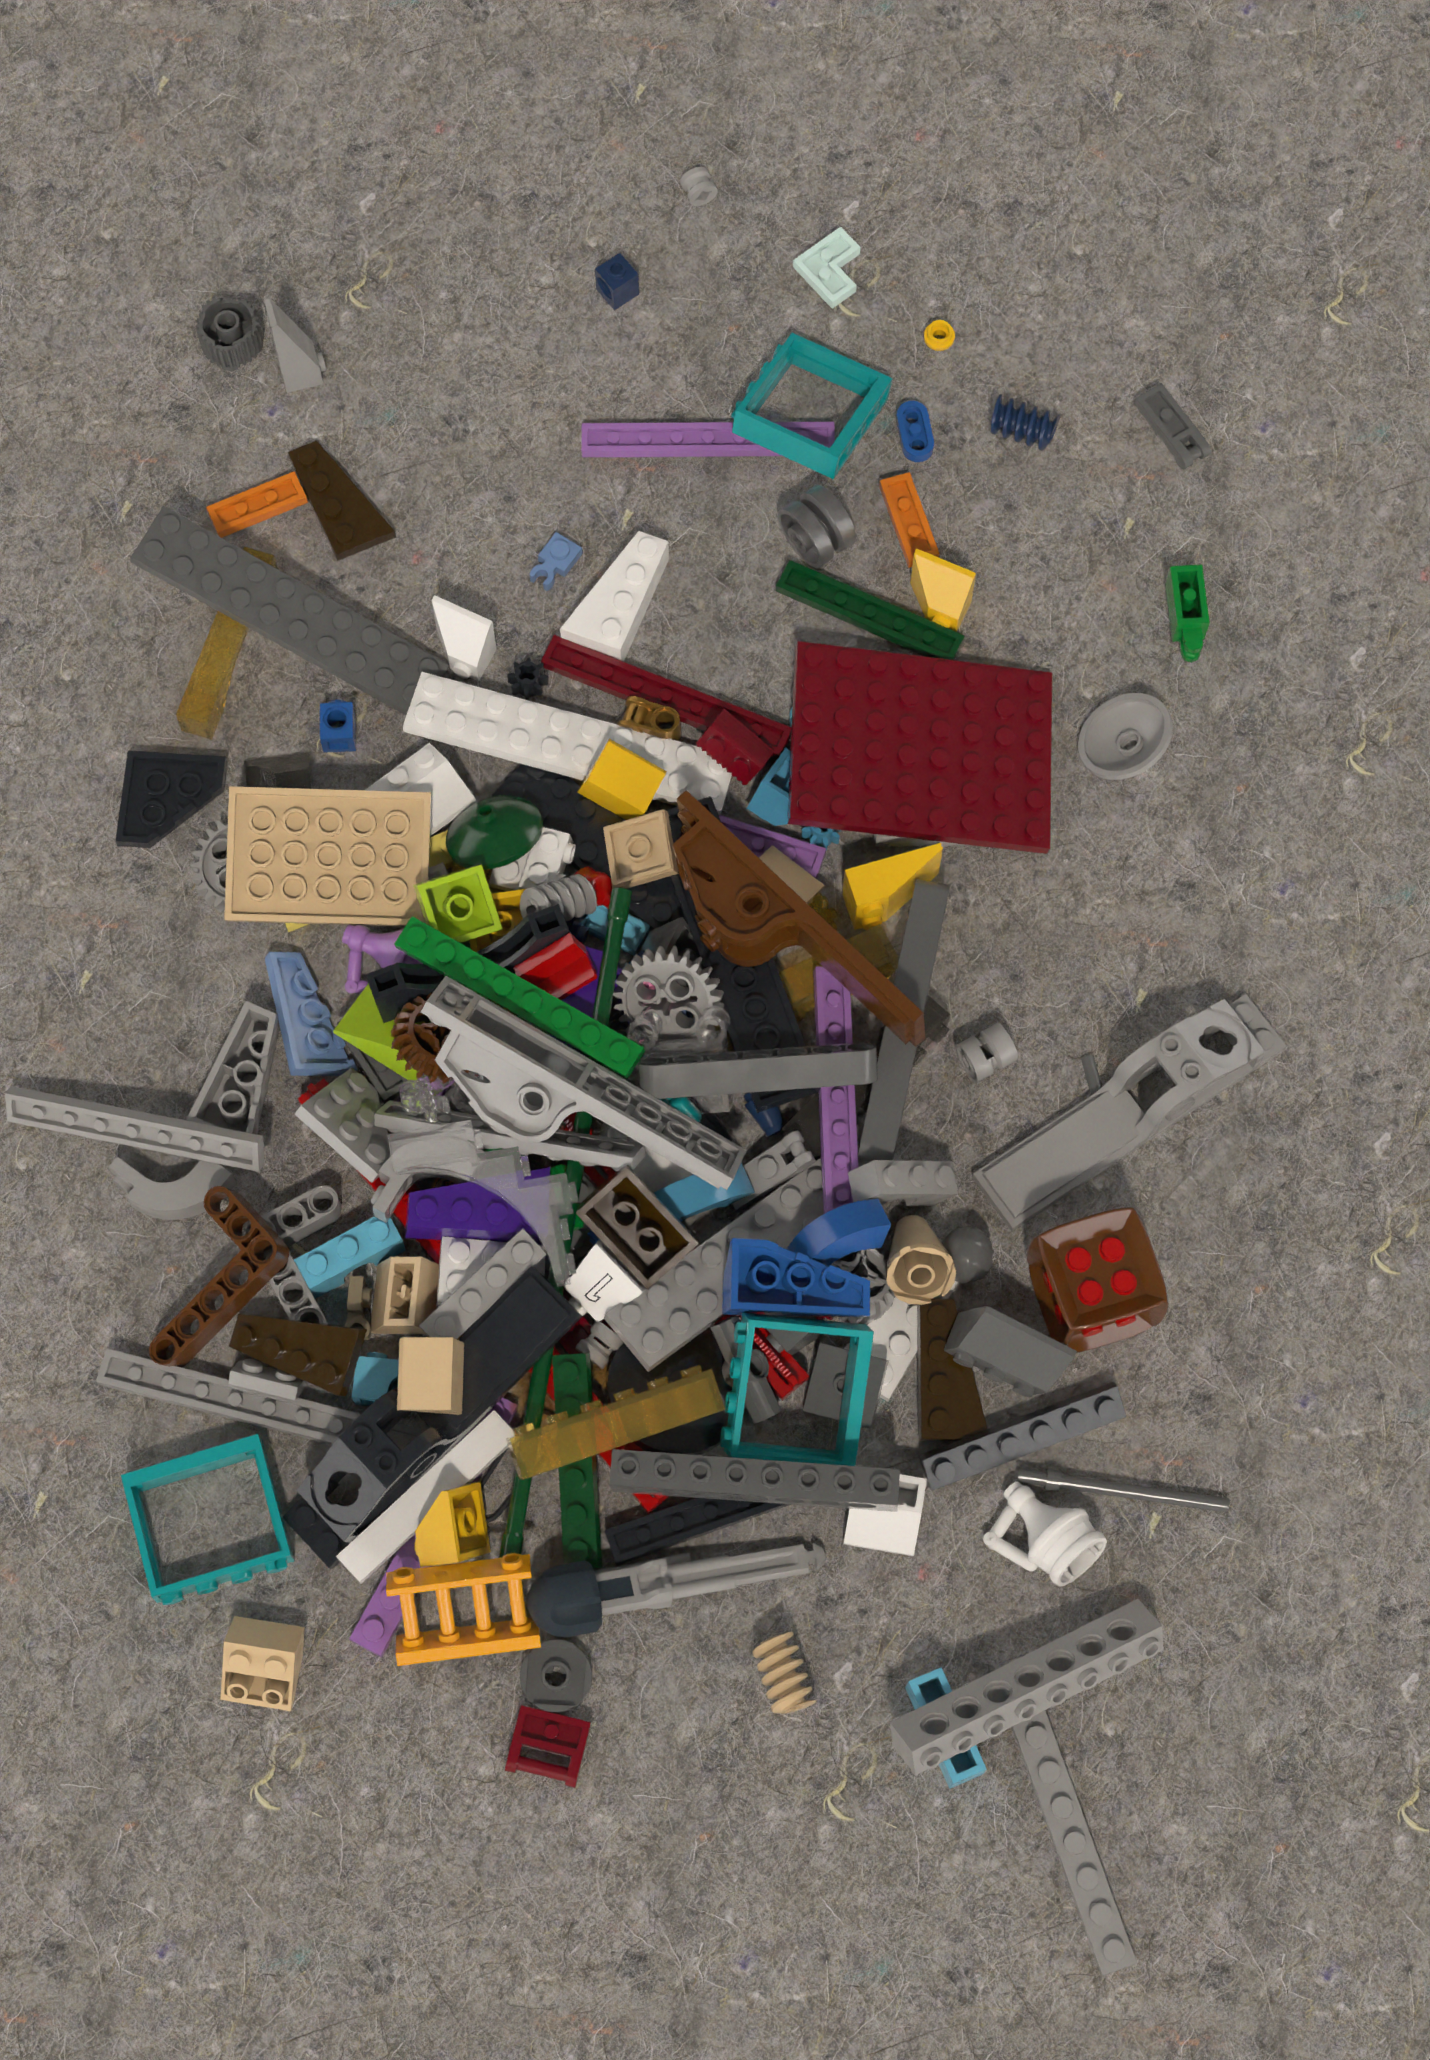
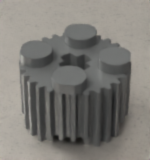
M212 297V301L207 300V305H202V313H199L200 318L197 319L196 325L203 354L206 355L208 360L211 359V363L216 362L217 366L221 365L225 371H234L240 367V364L245 366L246 361L251 362V358H256V354L260 353L263 349L262 331L255 307L252 306L251 302L248 303L246 298L236 301V298L230 300L229 297H226V300H223L222 298L216 299Z

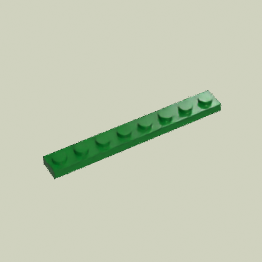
M413 916L394 943L398 950L442 975L453 979L626 1080L645 1052L644 1047Z

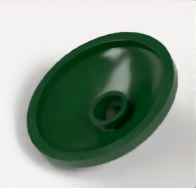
M511 795L485 798L470 805L456 817L446 835V848L452 860L464 868L482 864L483 870L499 868L518 860L534 847L541 836L543 820L536 805L527 799Z

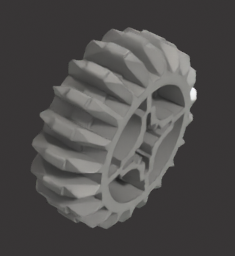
M877 1248L860 1250L847 1254L831 1264L870 1280V1316L838 1317L839 1322L846 1321L848 1318L850 1323L859 1324L861 1321L863 1324H868L873 1319L881 1318L893 1305L895 1296L886 1281L887 1262L885 1259L887 1253L880 1254L876 1250Z

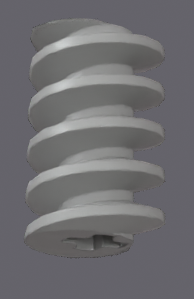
M576 874L571 875L569 878H561L558 881H551L547 884H540L537 887L527 888L523 891L520 898V911L524 919L529 914L559 904L565 921H570L573 917L579 918L585 913L593 914L596 911L597 898L591 883L584 876Z

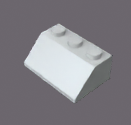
M430 743L365 789L366 791L431 792L430 836L456 818L467 807L477 802L449 761Z

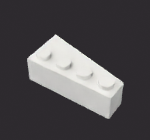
M638 531L560 628L561 638L624 662L668 563L669 542Z

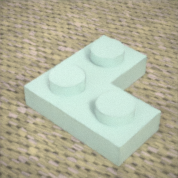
M839 227L793 260V268L833 309L856 292L857 285L845 274L841 267L860 254L861 247L842 227Z

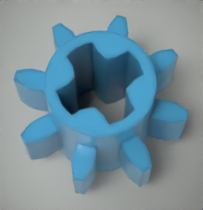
M807 826L802 829L801 836L803 838L809 837L811 845L824 847L827 851L828 846L832 842L839 844L840 836L837 832L842 830L823 828L824 832H821L819 827Z

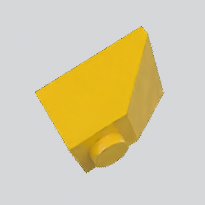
M916 548L910 584L924 617L957 632L972 602L976 573Z
M480 1482L440 1492L415 1530L416 1540L414 1547L416 1555L419 1557L420 1567L459 1563L491 1552Z

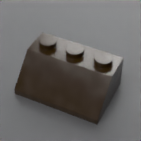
M628 1165L600 1184L579 1203L576 1214L647 1290L699 1244V1241Z

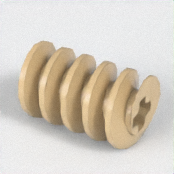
M792 1631L773 1636L761 1642L752 1652L753 1657L764 1658L757 1665L758 1671L769 1672L761 1681L765 1686H773L766 1693L768 1699L778 1700L771 1706L773 1713H791L816 1703V1700H805V1696L813 1690L812 1686L800 1685V1682L808 1677V1674L796 1673L795 1670L803 1663V1659L791 1658V1654L799 1649L798 1645L786 1644V1641L794 1636Z

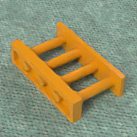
M510 1553L502 1558L416 1569L401 1567L392 1572H386L387 1596L399 1595L405 1630L404 1634L396 1635L397 1666L541 1648L540 1628L532 1618L526 1616L522 1579L532 1578L530 1554ZM507 1581L512 1620L493 1623L490 1619L486 1584ZM471 1586L477 1624L457 1627L454 1622L450 1588ZM435 1590L441 1628L432 1631H419L414 1593Z

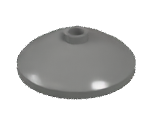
M1128 693L1114 697L1100 705L1084 723L1078 739L1080 758L1090 772L1104 779L1121 780L1136 776L1153 766L1168 748L1173 733L1171 715L1160 700L1148 694Z

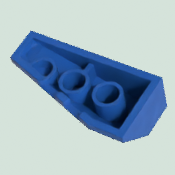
M732 1238L723 1277L722 1314L742 1315L743 1312L776 1316L868 1317L870 1316V1280L835 1266L825 1265L810 1259L809 1256L802 1253L792 1252L769 1240Z

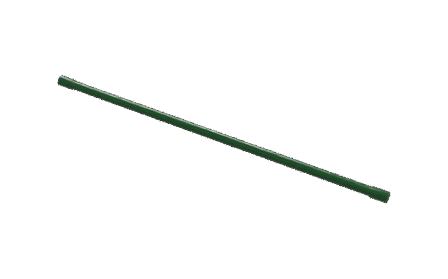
M613 888L611 892L607 915L608 926L592 1014L593 1019L607 1027L624 927L628 920L632 892L624 888ZM585 1111L576 1112L573 1132L590 1135L593 1116ZM568 1160L548 1275V1281L562 1295L584 1172V1165H581L579 1161ZM554 1346L532 1369L506 1529L502 1536L499 1558L510 1553L520 1555L522 1553L523 1530Z

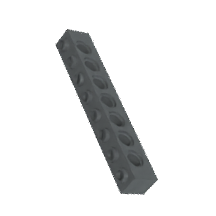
M612 1449L609 1485L612 1492L897 1512L900 1469Z

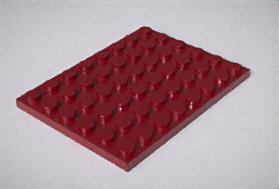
M802 641L797 642L795 647L787 824L1042 854L1049 852L1051 840L1052 672Z

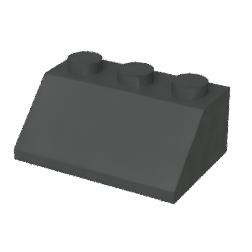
M989 1306L959 1312L944 1348L945 1352L954 1356L953 1360L956 1363L969 1368L975 1366L984 1371L983 1376L1000 1383L1005 1381L1014 1386V1392L1025 1397L1047 1393L1074 1359L1077 1352Z

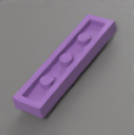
M719 815L721 823L758 858L773 845L817 879L826 855V848L814 844L811 845L808 842Z

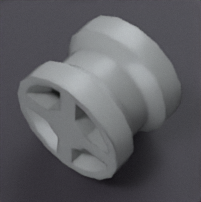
M706 167L692 168L680 179V184L685 191H688L687 198L693 206L707 204L718 193L716 185L710 181V173Z

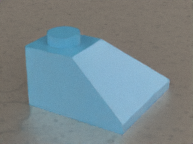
M787 748L784 749L761 781L746 808L774 826L788 823L791 751Z

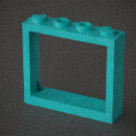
M791 333L783 345L778 344L772 361L764 363L759 379L751 381L743 401L738 400L736 402L735 410L731 414V418L734 419L732 433L834 479L888 401L893 378L797 334ZM792 364L865 397L830 448L756 415Z
M743 1312L742 1320L736 1323L734 1331V1342L738 1343L737 1357H732L730 1362L729 1374L730 1378H734L732 1392H727L725 1398V1412L729 1413L727 1427H722L720 1435V1446L724 1448L727 1456L731 1458L855 1466L874 1331L866 1324ZM755 1327L851 1337L835 1450L740 1442Z
M259 1434L121 1475L150 1594L156 1603L162 1602L163 1605L175 1604L184 1600L183 1595L197 1591L198 1595L208 1594L218 1590V1584L232 1581V1584L244 1583L253 1579L252 1574L264 1570L268 1574L277 1573L287 1569V1563L295 1561L285 1522L282 1518L283 1515L264 1444ZM255 1458L280 1551L164 1586L140 1492Z

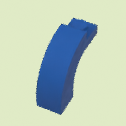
M878 1198L849 1203L837 1207L809 1223L794 1237L787 1250L809 1256L810 1259L830 1266L841 1257L852 1252L882 1248L891 1223Z

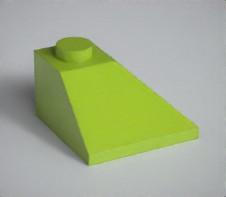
M482 864L413 885L426 924L459 943L503 929Z

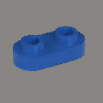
M918 401L904 402L899 406L896 416L902 452L910 461H926L931 457L934 449V438L928 410ZM912 418L917 422L909 423L907 420ZM914 446H920V447H922L923 449H922V450H914L913 447H914Z

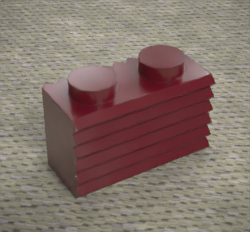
M725 709L720 712L696 742L697 747H701L702 751H706L707 755H711L712 760H716L717 764H721L722 768H726L727 772L732 773V777H737V781H742V785H747L774 752L772 748Z

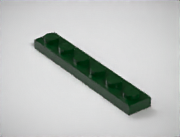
M789 560L776 584V592L925 657L955 660L964 642L965 635L792 560Z
M590 1353L552 1355L564 1564L586 1560L593 1568H601L602 1555Z

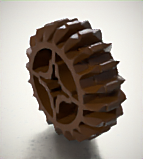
M430 993L425 997V1000L419 996L414 998L412 1003L405 1004L400 1014H397L390 1035L394 1038L391 1049L399 1050L396 1055V1061L405 1060L407 1062L405 1071L412 1068L417 1071V1079L421 1078L424 1074L428 1076L429 1083L435 1082L438 1077L445 1084L452 1077H447L435 1059L451 1030L447 1027L438 1026L433 1022L422 1023V1025L416 1024L420 1021L430 1020L428 1016L421 1013L426 1001L432 995Z

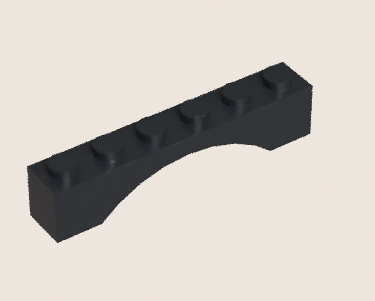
M559 904L527 915L504 937L477 951V953L515 974L513 967L570 933ZM395 963L365 974L383 1023L394 1020L397 1014H400L403 1006L407 1003H412L414 998L419 996L425 1000V997L430 993L432 994L445 977L425 964Z

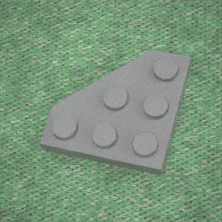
M352 1067L304 1102L295 1113L300 1120L371 1183L379 1177V1169L393 1155L387 1128L375 1126L374 1114L381 1108L378 1092L362 1074L356 1072Z

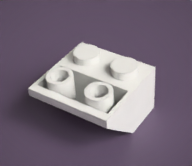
M900 1474L897 1512L849 1509L843 1544L914 1556L927 1479Z

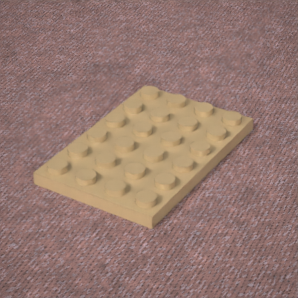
M229 786L224 920L232 922L406 926L413 916L426 923L413 885L429 880L431 792Z

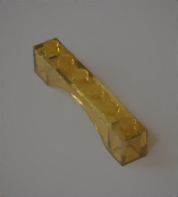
M244 546V551L278 569L273 554ZM217 611L176 712L181 731L211 740L223 714L236 660L249 630L248 627Z

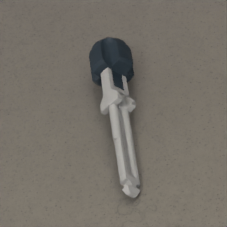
M802 1543L667 1565L666 1558L653 1560L637 1567L595 1574L589 1562L586 1560L556 1565L545 1570L532 1583L528 1592L527 1608L535 1624L551 1635L561 1637L577 1636L597 1632L602 1626L603 1615L643 1608L661 1609L671 1607L672 1599L808 1574L809 1565L815 1564L816 1570H818L826 1562L824 1548L812 1544L811 1551L804 1549Z

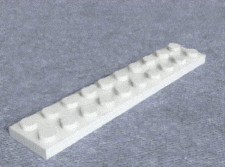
M421 672L403 724V732L583 781L607 741L611 739L667 771L653 800L678 806L677 798L687 790L697 800L711 796L718 815H721L732 778V773L727 772L726 768H722L721 764H717L716 760H712L711 755H707L706 751H702L701 747L672 739L659 738L644 732L640 733L632 730V728H625L617 724Z

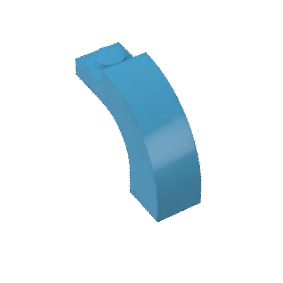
M742 1163L727 1190L721 1186L718 1189L693 1174L654 1192L680 1222L710 1209L726 1207L755 1193Z

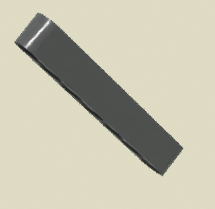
M865 1042L650 1057L638 1062L640 1089L657 1099L861 1085L876 1082L878 1079L876 1045Z

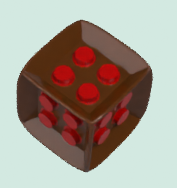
M1133 1207L1112 1209L1073 1220L1051 1228L1032 1239L1027 1251L1029 1273L1039 1307L1052 1339L1079 1353L1136 1336L1153 1326H1157L1164 1319L1169 1308L1164 1278L1146 1229Z

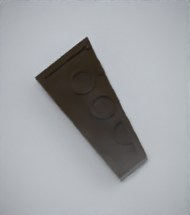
M317 440L288 452L291 464L337 561L396 538L392 527Z
M931 1299L932 1303L917 1305L919 1440L957 1441L986 1430L987 1425L972 1368L956 1363L953 1360L954 1356L944 1351L958 1315L955 1301L953 1299Z
M244 1313L238 1314L229 1347L337 1396H347L367 1329Z

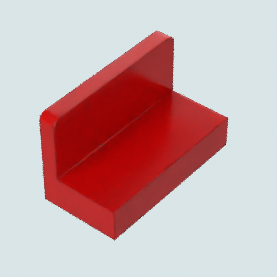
M568 933L513 967L517 976L560 1000L565 999L598 977L586 947L571 933Z

